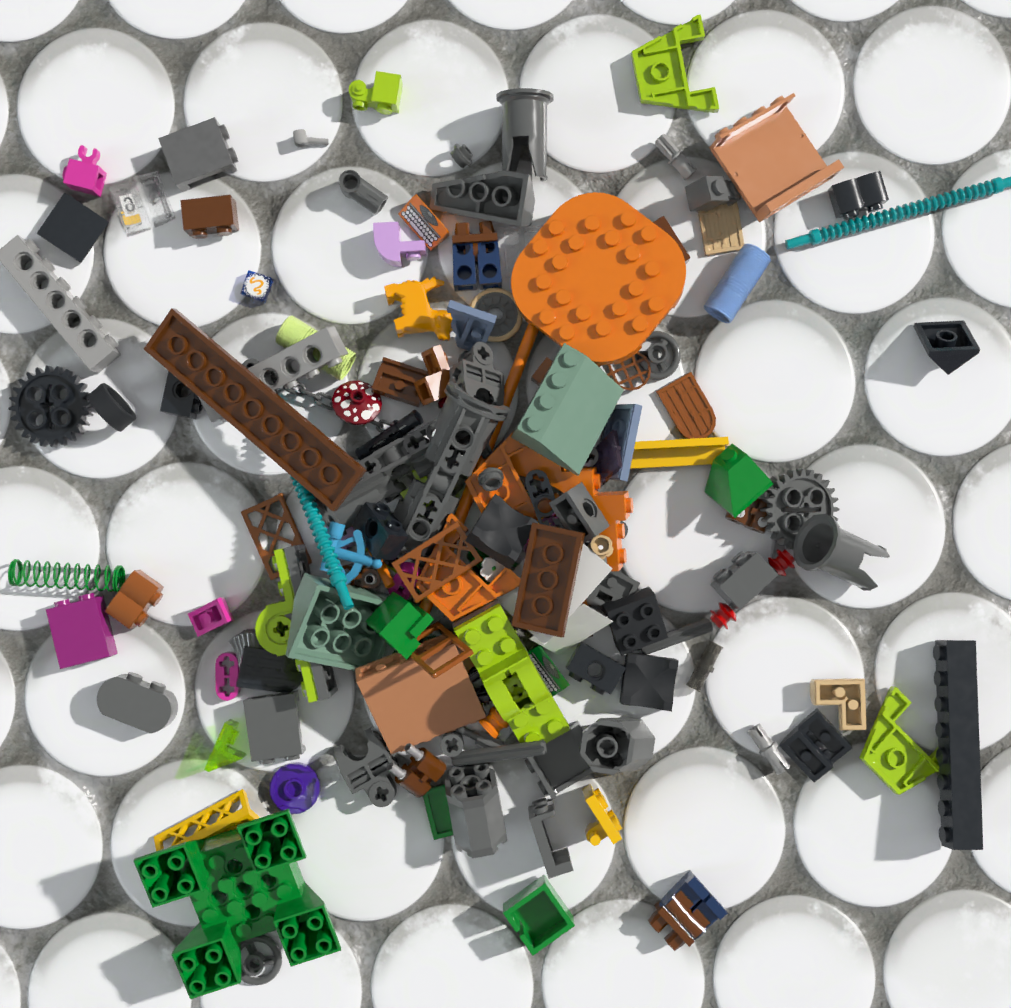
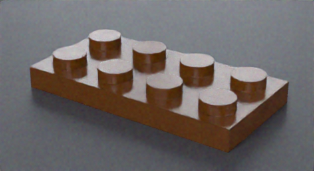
M532 522L511 626L556 637H564L585 533Z

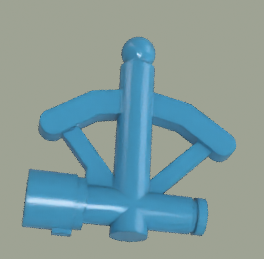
M330 521L326 533L330 535L328 540L333 542L331 546L335 547L333 553H337L338 557L336 559L339 558L354 563L351 571L347 574L345 573L347 578L346 585L358 576L363 565L373 566L375 569H379L382 566L380 559H374V557L365 555L366 545L360 530H355L353 532L354 536L342 541L341 538L345 525ZM355 541L357 553L342 549L341 547ZM324 562L321 563L320 570H323V571H328V570H329V569H325V567H324V565H325L326 563H324Z

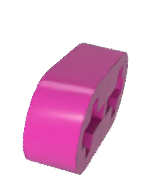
M403 562L400 565L404 573L413 574L414 563ZM418 567L417 576H420L422 571ZM396 572L393 578L395 585L389 588L388 592L391 594L394 591L405 600H408L411 593Z
M234 652L222 653L218 656L215 663L216 694L220 699L226 701L234 699L241 691V687H236L239 666L236 653ZM227 657H229L230 661H234V665L229 668V674H227V666L222 665V661L226 660ZM227 678H229L230 686L234 687V691L230 692V695H227V691L222 688L227 685Z

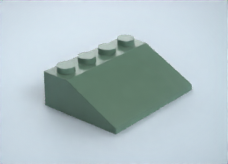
M564 343L556 354L511 438L578 476L624 389L589 357Z
M304 573L294 598L286 656L288 658L352 671L381 659L387 643L365 621L387 599L389 594L347 584L346 586L354 607L344 610L336 587H332L329 579Z

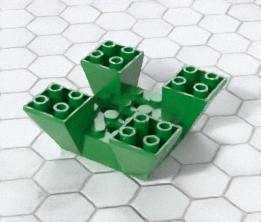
M289 809L237 825L236 829L209 838L184 842L134 859V864L152 908L190 896L200 922L172 952V957L190 999L240 984L241 942L277 930L291 967L341 951V945L324 901L305 883L297 861L305 859L307 855Z

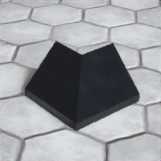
M964 320L914 323L913 327L928 356L947 375L980 352V347Z

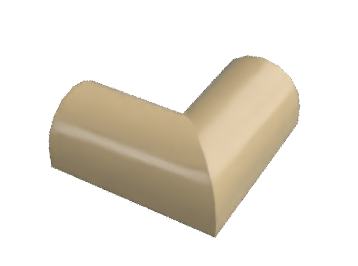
M864 678L811 679L810 698L812 704L838 705L839 730H866Z

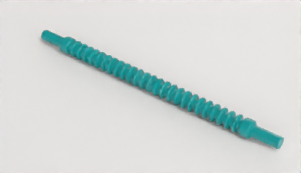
M1000 177L993 178L991 181L986 180L984 184L979 182L977 186L972 184L970 188L965 186L963 189L958 188L957 191L951 190L950 194L944 192L943 196L937 194L936 198L930 196L929 199L917 200L916 203L910 202L909 206L905 203L902 205V208L898 205L895 210L891 207L888 211L886 209L882 210V213L877 211L875 215L870 213L868 217L863 215L861 219L859 217H856L854 221L849 219L848 223L842 221L841 225L835 223L834 227L832 225H828L827 229L821 227L820 231L819 229H813L809 231V234L785 240V246L789 250L810 243L817 245L822 240L827 242L828 238L834 240L835 236L841 238L842 234L848 236L849 232L851 234H854L856 230L861 232L862 228L868 230L870 226L873 229L876 227V224L880 227L883 223L889 224L890 221L895 223L897 219L902 221L903 217L909 219L910 215L916 217L917 213L922 215L924 211L929 213L931 210L936 211L937 208L943 209L944 205L950 207L951 203L952 205H957L958 202L962 204L965 200L969 202L971 199L983 198L985 194L990 196L992 193H1001L1005 188L1011 187V177L1004 179Z
M290 475V479L294 480L293 486H296L297 497L301 499L302 510L306 511L304 515L308 518L307 523L311 524L309 528L314 530L312 532V536L316 537L314 541L319 543L317 545V549L321 550L319 554L324 556L322 558V562L326 563L324 567L329 569L327 575L330 576V583L332 587H336L344 610H349L354 607V604L345 584L347 578L345 573L341 572L343 570L342 566H338L340 560L336 559L338 557L337 553H333L335 547L331 546L333 542L328 540L330 535L326 533L328 529L324 527L325 522L322 521L323 517L319 514L320 509L316 508L318 504L314 502L315 496Z

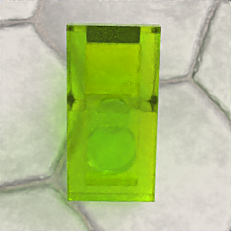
M229 719L224 723L205 766V771H213L241 760L247 755V753L230 746L235 744L240 731L237 730L239 722Z

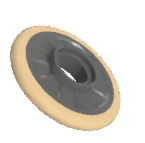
M486 289L477 294L470 304V307L487 313L494 308L501 310L503 313L501 320L494 324L487 340L489 342L505 341L515 335L521 326L523 317L516 306L513 294L505 289Z

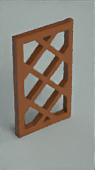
M282 493L241 511L270 580L280 577L279 571L274 573L269 563L270 558L275 556L273 551L277 540L289 543L291 546L304 544ZM280 501L284 510L282 517L269 512L272 503ZM254 511L263 514L258 527L252 525L248 514ZM267 515L281 520L276 534L262 529ZM284 522L289 523L294 532L293 541L279 536ZM260 533L274 538L269 552L264 550L260 543ZM305 546L308 563L311 564L312 560Z
M458 521L391 563L411 593L415 603H418L483 561V558L479 556L474 546L465 541L467 535ZM456 529L461 536L459 545L444 542L445 535ZM433 543L439 544L436 560L421 557L423 549ZM443 546L458 549L455 564L440 561ZM461 550L471 551L475 560L465 566L458 565ZM409 558L416 559L413 574L404 573L399 565ZM420 560L435 563L432 579L417 576ZM438 565L454 568L453 573L444 580H435ZM415 580L431 582L430 588L418 595L414 589Z

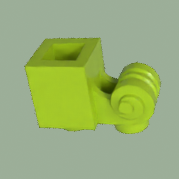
M376 71L374 86L370 89H367L365 83L361 80L353 81L349 85V94L353 102L352 107L359 111H366L367 107H370L385 115H390L392 112L399 113L403 87L401 75Z

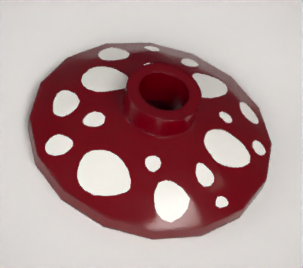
M359 380L348 381L341 384L334 391L332 407L336 415L344 422L353 425H364L374 421L380 414L382 407L381 395L372 393V385ZM353 397H360L362 399L356 400Z

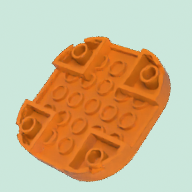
M585 193L563 203L523 249L513 267L511 288L520 314L530 325L533 324L559 346L562 347L566 343L583 353L599 367L600 365H616L635 355L670 310L678 304L684 290L686 264L683 253L676 241L627 202L606 193Z

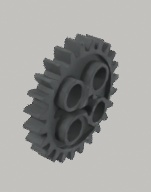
M787 470V474H779V480H772L774 488L766 490L769 498H762V501L767 503V507L761 508L760 511L766 512L767 516L762 518L761 521L769 522L765 531L773 532L770 538L778 540V545L786 546V549L793 550L795 537L801 526L809 518L817 514H827L838 521V518L833 516V512L839 511V508L833 507V503L839 499L831 497L835 488H827L830 481L822 480V474H814V470ZM811 492L813 493L812 501L810 500ZM788 493L791 495L789 502L787 500ZM819 507V511L781 512V508ZM788 518H790V525H789V527L787 526V520H788Z

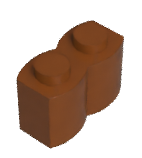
M140 569L134 570L124 582L120 591L112 599L105 612L128 629L135 628L136 626L141 627L149 616L147 611L150 606L155 607L162 599L163 594L161 592L164 586Z

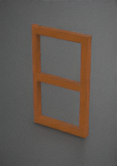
M438 621L427 627L416 640L420 641L436 630L447 638L419 656L414 652L410 655L434 679L474 654L470 647ZM452 643L463 651L435 670L424 662Z

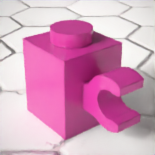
M81 145L78 149V155L82 161L69 158L68 165L63 170V183L74 191L101 197L107 173L96 165L100 159V152L94 148L92 155L86 157L87 148Z

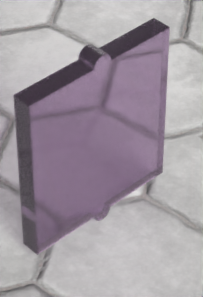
M612 430L595 447L598 452V460L593 467H597V474L601 475V487L622 468L621 446H619L617 430Z

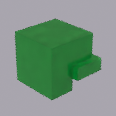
M393 591L365 622L390 647L407 660L421 644L416 640L417 637L434 619L425 610L410 600H405Z

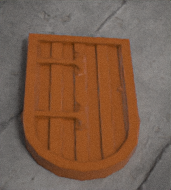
M692 372L656 391L676 429L683 437L687 439L706 438L713 432L716 425L713 408Z

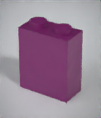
M94 593L78 596V602L70 603V600L66 599L54 602V608L46 609L60 669L118 654L109 615L105 612L107 607L104 596L95 597Z

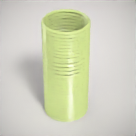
M292 315L279 328L275 341L286 349L318 331ZM347 347L345 348L348 354L341 357L342 363L332 368H328L327 365L320 368L339 381L348 374L356 358V353L349 350V348L347 349ZM315 348L313 350V357L319 361L321 353Z

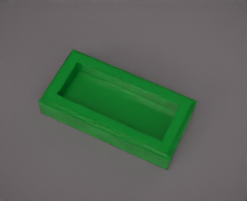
M445 783L432 786L423 796L433 839L437 840L453 836Z

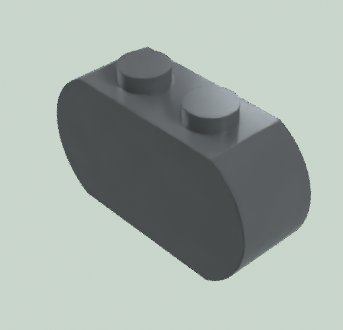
M128 672V674H121L110 678L101 685L97 693V706L101 714L147 733H155L167 727L174 721L177 715V699L174 693L166 690V686L162 683L155 681L148 683L142 680L143 677L141 675Z

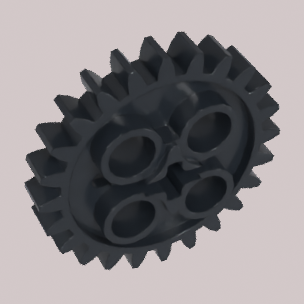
M46 365L45 372L37 367L35 368L36 375L26 372L28 380H18L22 387H13L17 397H9L11 401L15 402V406L9 407L8 410L16 412V415L12 416L10 420L19 421L15 429L24 430L21 435L23 438L31 437V443L37 444L39 442L40 446L47 447L49 444L50 447L57 448L58 442L66 446L67 438L71 441H76L75 433L84 434L81 426H90V423L85 418L93 416L91 412L87 411V408L92 407L90 402H87V395L90 393L84 392L88 385L79 383L81 377L78 375L72 376L73 371L66 369L63 372V368L59 366L53 369V367ZM66 388L67 395L64 399H61L60 391ZM40 389L42 396L36 401L35 393ZM67 412L69 416L68 421L62 424L61 416ZM42 414L43 422L38 426L36 418Z

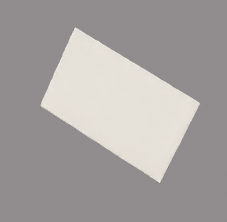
M582 604L567 620L564 637L553 636L545 645L535 636L529 639L560 655L613 621L589 606Z

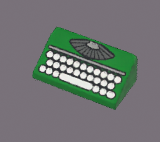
M537 644L528 651L552 696L570 685L541 645Z

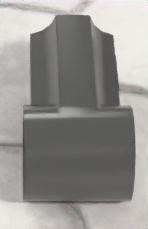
M346 170L339 177L341 191L346 197L352 198L375 215L382 210L388 196L361 178L356 171ZM353 179L358 184L355 188L348 189L344 186L345 182Z

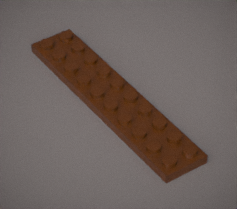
M170 309L144 347L148 354L330 510H338L367 471L177 309Z

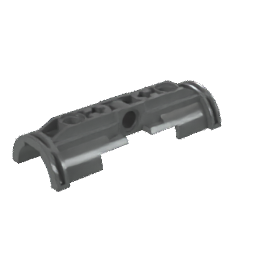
M449 380L444 390L447 398L434 424L436 428L435 434L424 455L427 459L434 461V465L425 483L413 479L404 500L399 499L393 512L394 517L402 524V528L409 536L397 558H401L443 530L450 513H453L460 499L451 495L459 475L471 476L498 422L506 420L511 408L505 405H489L469 396L457 383ZM465 430L470 434L471 439L467 443H459L455 438L456 433ZM455 447L459 449L456 461L459 463H453L451 466L447 464L448 459L445 457L450 458ZM432 500L435 502L434 506L436 508H431L427 517L424 515L426 511L425 503H429ZM416 522H423L427 526V531L418 534L413 530L412 526ZM433 543L423 549L421 557L429 558L436 544ZM409 558L405 562H412L415 564L416 559ZM420 560L419 566L424 567L426 561Z
M437 419L402 438L396 439L376 450L370 456L360 460L358 463L367 471L362 476L363 479L359 480L337 511L330 510L315 497L314 502H317V508L320 509V514L327 526L329 527L330 521L345 525L343 536L346 535V529L352 527L365 502L377 503L397 492L393 481L413 470L417 472L420 479L430 474L434 461L427 459L424 455L433 438L432 433L436 429L434 424ZM461 430L456 433L455 438L459 443L464 444L469 442L471 436L467 431ZM427 435V437H428L429 440H430L429 443H427V441H426V439L424 438V436ZM489 443L481 453L483 459L489 457L493 452ZM419 444V448L415 449L414 446ZM454 447L452 456L450 458L445 457L448 459V465L452 466L453 463H459L456 461L459 449ZM373 469L374 472L369 474V470Z

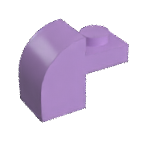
M398 222L373 223L375 246L381 258L389 265L402 267V257H406V260L415 261L420 260L421 256H427L424 240L401 241V231Z

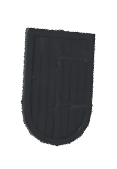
M244 646L236 687L285 693L297 689L301 682H303L302 671L298 672L295 659L288 658L286 655L277 657L276 654H272L263 648Z

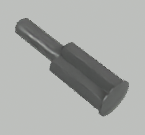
M464 726L455 730L475 740V745L481 748L504 745L503 740L495 739L483 731L477 733Z

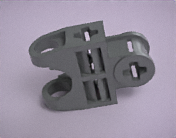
M477 342L470 351L461 353L458 363L449 369L450 381L457 383L469 396L489 405H493L494 402V405L502 406L505 395L504 375L502 372L493 369L494 357L491 348L484 342Z
M370 727L365 730V735L369 741L367 743L368 753L366 756L356 757L351 752H347L342 744L335 747L334 752L340 773L351 793L354 794L364 788L370 801L375 806L386 807L391 804L397 793V786L390 775L391 772L387 770V766L391 762L398 767L399 764L395 756L390 753L384 739L374 728ZM380 787L382 790L387 788L388 793L386 797L384 794H378Z

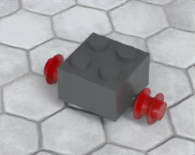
M777 549L778 556L775 559L768 557V563L758 552L747 551L744 553L741 551L731 560L733 564L728 569L722 568L713 576L715 581L710 585L726 602L718 603L720 608L718 611L710 610L712 614L710 620L719 629L722 627L728 629L727 622L730 620L737 621L735 614L737 609L741 610L778 575L786 577L785 570L788 567L795 568L793 564L795 559L787 550L781 552Z

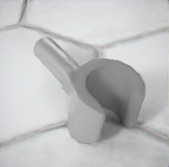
M304 129L293 131L294 143L298 148L307 147L309 144L328 145L329 139L307 137Z

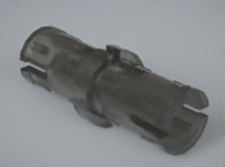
M710 640L708 641L702 656L695 662L696 667L688 683H686L687 686L701 692L709 673H713L715 669L713 666L721 650H723L722 646Z

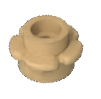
M597 535L588 544V548L602 560L613 553L612 541L607 536ZM602 545L603 549L600 550L598 546Z

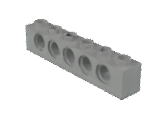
M19 235L15 236L0 249V262L88 369L100 373L121 355L116 349L119 346L112 336L109 334L105 335L102 332L101 328L103 325L94 315H88L85 311L87 308L86 304L78 296L73 297L69 292L71 286L62 277L58 278L54 274L55 267L47 258L42 259L37 253L40 251L38 246L30 238L25 240ZM32 260V266L26 270V263ZM48 279V285L41 289V283ZM64 298L63 306L57 309L58 300ZM76 317H79V318H80V323H79V325H78L77 327L73 328V326H72L73 320H74ZM92 336H95V344L92 347H89L88 340Z
M331 326L248 368V370L278 394L277 391L283 387L287 391L298 386V380L305 376L308 380L321 373L319 369L326 365L328 368H332L342 363L341 357L347 355L348 352L335 326ZM315 348L321 353L319 361L313 357V350ZM293 359L299 364L298 372H295L292 368ZM271 371L277 374L276 383L271 380ZM199 397L211 422L221 420L222 423L228 422Z

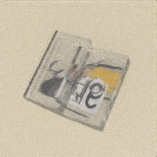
M158 171L133 177L132 182L109 187V192L127 237L151 230L175 219Z

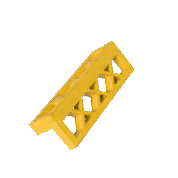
M728 437L637 441L635 442L630 469L712 465L713 460L725 450L729 440Z
M242 789L154 836L156 851L164 849L163 841L170 837H175L170 847L188 841L209 838L236 829L237 825L258 819L259 816L250 809L247 794ZM240 800L242 808L234 813L229 812L232 805ZM219 813L217 821L208 825L207 822L211 815ZM197 825L194 834L186 837L185 834L188 828Z

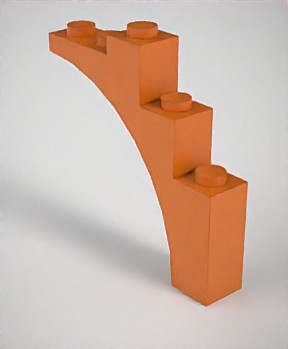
M526 448L511 456L510 460L519 476L526 477L532 470H542L546 473L550 485L563 493L581 482L584 484L610 525L599 534L609 537L612 541L613 553L611 556L606 557L607 564L613 568L611 571H620L627 560L626 549L622 548L621 540L625 537V526L620 521H626L630 513H633V499L629 498L628 491L598 492V489H601L602 481L601 475L597 474V467L582 468L577 476L530 448ZM538 476L533 477V479L540 480L542 482L544 481V478L539 479Z

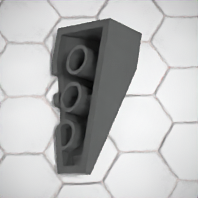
M504 170L432 184L429 209L520 227L531 226L535 205L531 175Z

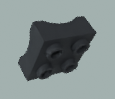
M495 494L465 541L510 569L517 561L529 539L532 522H539L532 517L517 512Z
M650 587L643 588L624 599L602 604L606 617L613 621L609 626L615 646L621 656L668 638L655 593Z
M632 652L627 653L624 664L626 669L623 673L619 702L622 705L648 707L672 712L674 686L679 661L674 658Z

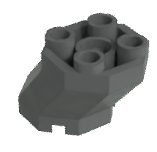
M626 716L599 718L582 731L579 753L593 772L615 775L618 772L636 771L653 758L655 737L642 719Z
M487 763L453 767L449 771V776L445 779V790L456 849L460 852L462 850L466 851L467 855L471 858L494 855L498 850L497 846L501 842L504 844L507 841L495 770L489 768Z

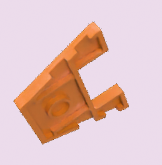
M511 433L465 480V483L481 514L496 494L517 512L537 519L531 499L510 460L511 456L528 447L511 438ZM486 468H498L503 472V484L499 489L486 491L479 485L478 475ZM554 493L555 499L558 498V493ZM549 499L541 500L538 504L539 511L542 513L550 512L552 510L549 504L551 501Z
M452 513L448 516L443 528L444 530L458 521L465 533L469 530ZM454 529L445 535L444 542L456 544L461 536ZM439 544L435 545L431 556H429L430 559L436 560ZM442 547L440 561L455 564L456 554L451 550L452 547ZM460 559L458 565L465 566L467 564ZM426 562L420 576L432 579L435 563ZM438 565L435 580H444L453 573L454 568ZM505 567L487 585L472 569H469L428 595L427 598L454 622L518 588L521 579L511 569ZM418 580L415 586L423 593L430 588L431 582Z

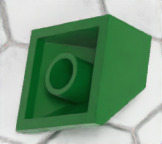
M732 443L713 460L704 492L736 518L768 490L773 483L745 452Z

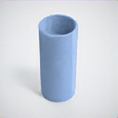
M744 244L706 301L704 309L707 313L721 322L731 323L747 299V296H749L757 281L770 264L771 259L769 255L753 244Z

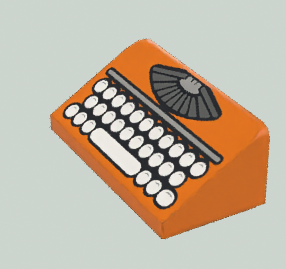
M417 194L398 213L419 239L425 241L426 247L430 251L450 236L448 229Z

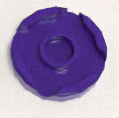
M291 762L282 766L273 775L269 784L270 797L281 811L289 809L291 814H300L310 809L316 803L320 794V780L317 773L310 766L301 762Z

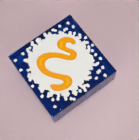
M248 270L240 294L266 303L273 278Z

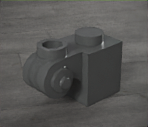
M704 176L685 187L690 211L708 212L721 204L731 206L741 199L740 193L732 181L724 180V176Z

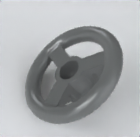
M653 331L646 341L653 338H659L661 341L651 345L647 351L638 352L649 359L651 363L656 364L660 371L659 373L651 372L649 379L662 380L671 376L676 371L680 363L681 353L678 343L672 336L662 331ZM667 344L671 346L673 351V361L668 368L664 363L668 356ZM658 351L661 357L659 359L654 358L652 352ZM638 354L634 355L636 361L643 358ZM638 363L640 371H645L646 369H644L642 365ZM648 373L643 374L642 376L647 378Z
M266 935L242 941L241 951L246 947L249 954L243 963L244 971L241 968V980L250 985H263L273 980L279 973L282 965V953L278 944ZM254 942H261L269 946L274 956H264L263 953L257 951ZM252 959L259 960L260 964H255ZM265 965H274L267 975L252 977L260 974Z

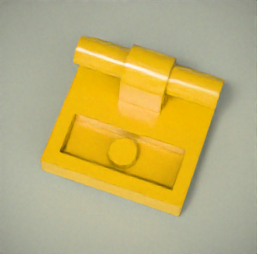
M591 784L584 787L582 791L585 801L597 818V821L589 823L586 827L585 834L588 842L593 846H597L601 840L609 837L614 845L622 839L619 832L623 829L620 821L612 809L607 811L606 808L609 806L599 788L594 790Z

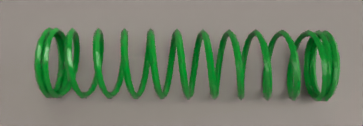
M14 559L8 568L9 584L22 587L24 584L28 587H33L36 584L39 588L46 585L50 589L56 585L59 589H63L66 586L69 590L75 587L78 590H83L86 587L89 591L97 588L100 592L107 589L109 592L115 591L117 593L125 582V570L122 565H117L113 571L112 590L108 588L111 573L109 565L105 567V586L103 589L98 587L101 573L99 564L94 569L95 585L91 589L87 585L91 573L89 563L84 568L85 585L83 588H79L77 585L81 573L79 563H76L74 567L75 584L73 587H69L67 584L71 573L69 562L64 566L63 578L65 584L62 587L57 584L61 572L59 562H56L54 565L53 586L47 584L51 572L49 561H46L43 567V585H38L37 583L41 572V564L38 560L33 566L34 583L32 585L27 583L31 571L29 560H26L24 565H22L19 559ZM28 562V574L25 577V568ZM16 563H17V565H18V576H17V580H16V577H15V566H16ZM37 563H38V574H37V577H36V576H35V570H36V565H37ZM47 563H48V574H47V578H46V573H45V572H46V566H47ZM58 564V575L56 579V567ZM68 565V575L66 579V568ZM78 566V576L76 580V569ZM88 567V576L86 580V571ZM22 576H23L24 583H23V584H20V582H21V580H22Z

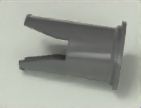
M516 88L500 91L496 94V100L502 105V171L516 172L521 156V146H528L535 176L540 177L541 182L548 179L546 175L547 105L553 102V94L549 91L533 88Z
M817 514L809 518L799 529L793 545L794 559L797 565L804 570L816 571L820 569L857 586L863 591H871L878 587L876 582L864 570L859 568L863 561L864 553L869 556L890 557L887 549L840 528L836 519L827 514Z

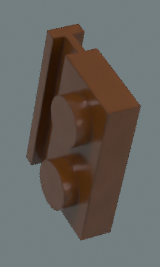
M383 357L371 392L419 408L421 400L413 382L429 376V373L426 370Z

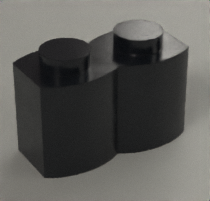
M881 171L834 184L828 189L835 217H843L844 220L859 216V211L868 210V213L881 210L883 204L889 200Z

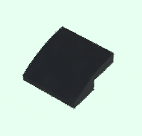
M64 192L36 234L82 263L109 222Z
M818 708L802 720L779 744L785 753L814 783L834 768L833 763L852 749V744Z

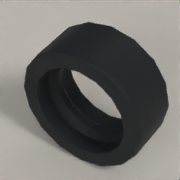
M106 383L100 384L87 395L95 411L115 430L121 432L136 420V415L128 403Z

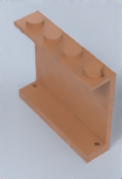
M794 93L786 98L783 96L776 98L768 108H765V106L760 107L751 115V118L747 119L746 116L741 118L730 130L727 127L723 128L714 136L716 140L709 147L759 223L831 180L844 168L839 159L828 166L825 164L791 114L787 105L796 96Z
M442 634L424 641L414 653L419 656L447 637ZM452 643L424 662L435 670L459 655L457 646ZM398 652L355 669L357 685L391 754L405 751L404 748L408 743L414 746L422 742H428L434 737L451 733L457 728L476 723L486 717L483 703H480L463 661L435 679L410 656L406 660Z

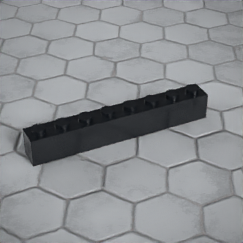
M935 640L933 657L936 660L934 683L936 685L937 697L935 698L934 705L937 711L935 732L938 737L936 759L939 763L937 785L940 789L938 812L941 817V827L938 832L941 846L952 850H983L976 641Z

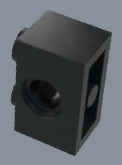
M168 371L160 411L196 420L197 414L201 413L203 407L199 397L191 390L190 394L183 398L181 390L186 385Z
M365 502L352 525L354 530L362 532L365 545L374 559L396 560L409 538L402 528V524L391 513L390 508L381 502Z
M582 641L578 643L565 666L570 671L568 674L570 677L579 682H582L583 679L590 682V688L601 695L605 692L612 694L626 669L624 665ZM592 663H598L601 666V671L596 676H591L587 672L589 665Z

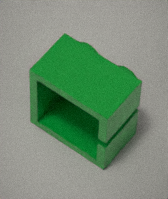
M542 875L503 903L504 916L516 932L519 931L520 939L532 956L575 926L572 913L545 875Z

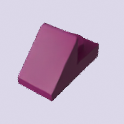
M223 597L215 599L188 614L198 637L234 621L229 606Z

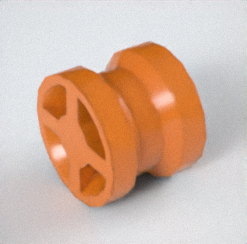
M494 706L485 718L479 720L483 728L495 739L500 735V731L503 728L510 726L507 721L502 719Z

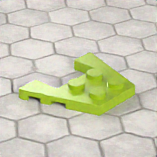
M701 14L696 15L683 25L676 26L671 32L662 37L658 36L632 51L631 58L640 103L717 113L719 111L715 87L689 91L682 57L681 44L702 41L705 38Z
M891 686L859 758L894 794L900 795L925 781L926 777L939 772V763L936 759L938 747L928 756L895 723L912 702L897 687Z

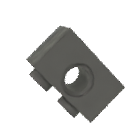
M582 482L549 503L565 529L585 533L583 544L610 526Z

